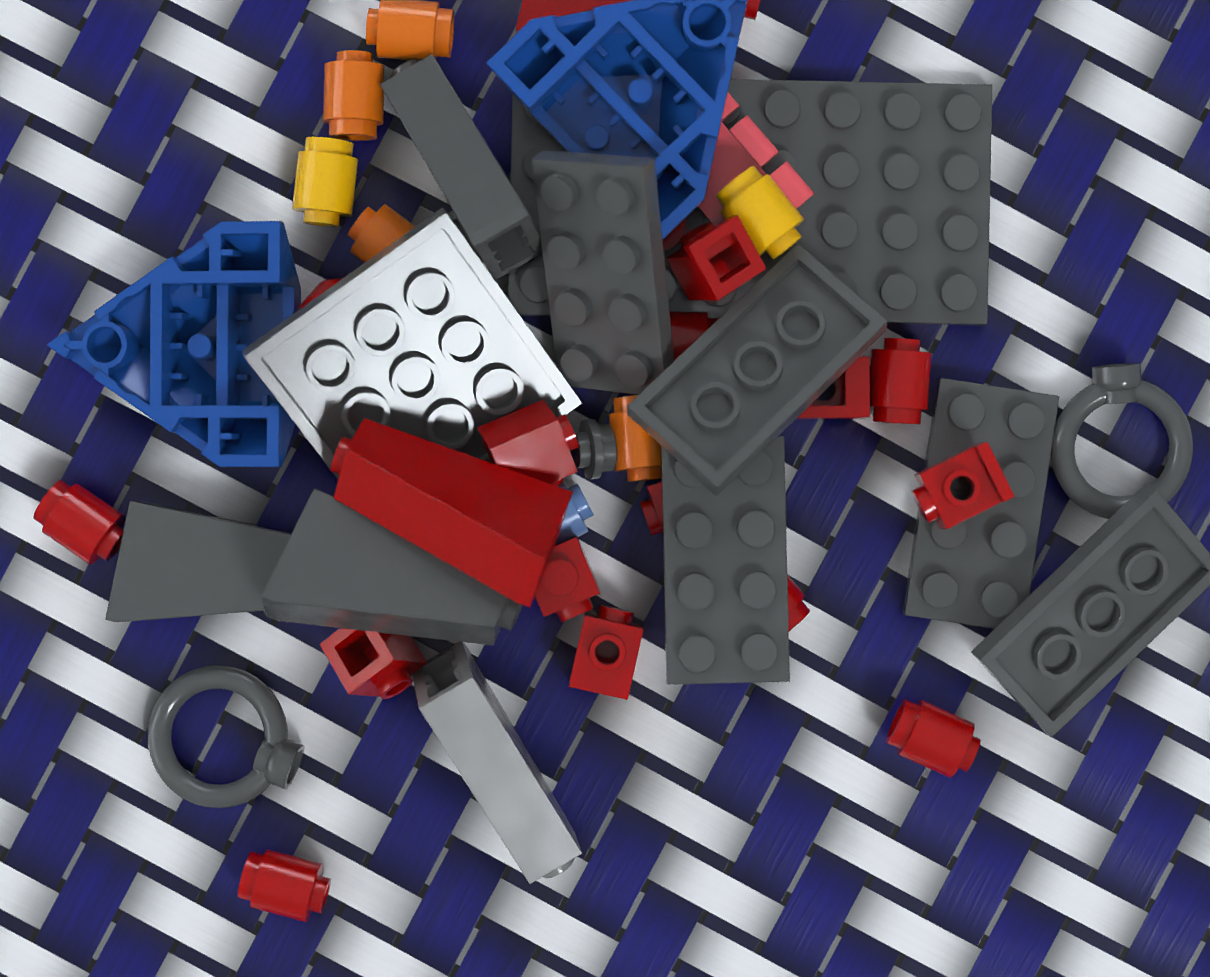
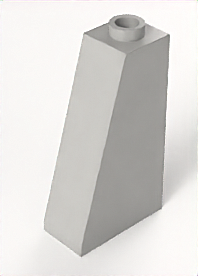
M458 642L427 660L426 665L412 674L419 709L529 884L542 877H555L567 870L572 865L574 858L582 854L575 831L464 642Z

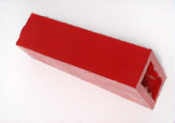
M366 418L363 419L352 439L344 436L341 438L331 464V472L340 474L334 494L335 500L516 603L527 607L531 606L558 539L573 494L572 491Z

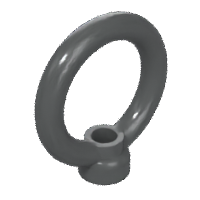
M1140 363L1093 366V384L1081 390L1067 403L1055 424L1051 460L1060 486L1076 505L1093 515L1106 519L1111 518L1133 496H1112L1092 487L1084 479L1077 466L1075 441L1084 420L1100 406L1135 402L1154 412L1163 423L1169 441L1167 463L1159 478L1150 487L1157 490L1168 503L1185 482L1193 458V437L1185 413L1169 393L1151 382L1142 380Z
M204 666L179 676L167 686L158 698L148 725L149 753L160 778L175 794L203 807L229 808L244 804L263 793L271 784L285 790L288 789L298 771L304 753L303 744L288 739V726L284 711L269 687L254 675L231 666ZM224 689L243 696L254 706L263 724L264 740L257 751L253 769L243 778L232 783L210 784L196 779L182 767L173 749L172 726L176 714L188 699L202 691Z

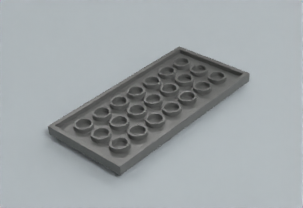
M730 79L728 92L740 107L722 123L730 130L742 118L748 115L779 151L772 160L762 167L763 171L771 175L788 161L815 194L797 209L804 217V221L796 227L802 238L774 260L766 251L760 257L767 269L718 301L688 300L666 260L668 256L679 250L682 246L681 242L672 250L664 253L669 311L707 312L708 318H720L789 251L799 244L884 317L888 324L987 325L992 84ZM513 95L511 185L530 215L541 238L531 159L543 150L567 151ZM698 206L686 217L684 235L702 224L711 222ZM543 253L509 272L508 300L520 316L550 317Z

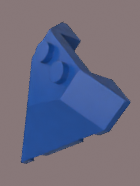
M632 0L594 7L593 10L580 13L531 19L486 64L528 112L567 152L654 158L663 240L705 198L748 0Z
M235 221L218 223L203 234L204 238L176 258L170 257L96 309L94 311L95 315L71 332L62 333L47 344L48 347L64 358L71 359L94 376L95 380L169 432L176 433L202 451V455L219 467H282L295 423L244 358L242 350L297 312L301 304V286L284 222Z

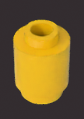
M306 137L304 151L298 152L292 210L304 213L303 223L324 227H339L340 217H352L358 159L352 157L354 143L335 138Z
M754 165L717 193L716 198L724 207L720 213L725 219L732 215L739 216L759 255L767 251L774 260L802 238L796 227L804 221V218L769 174L762 176Z

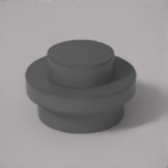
M594 419L582 420L579 431L575 432L579 447L571 450L570 453L576 469L582 468L587 479H599L602 472H609L615 469L617 448L614 432L610 424H598Z

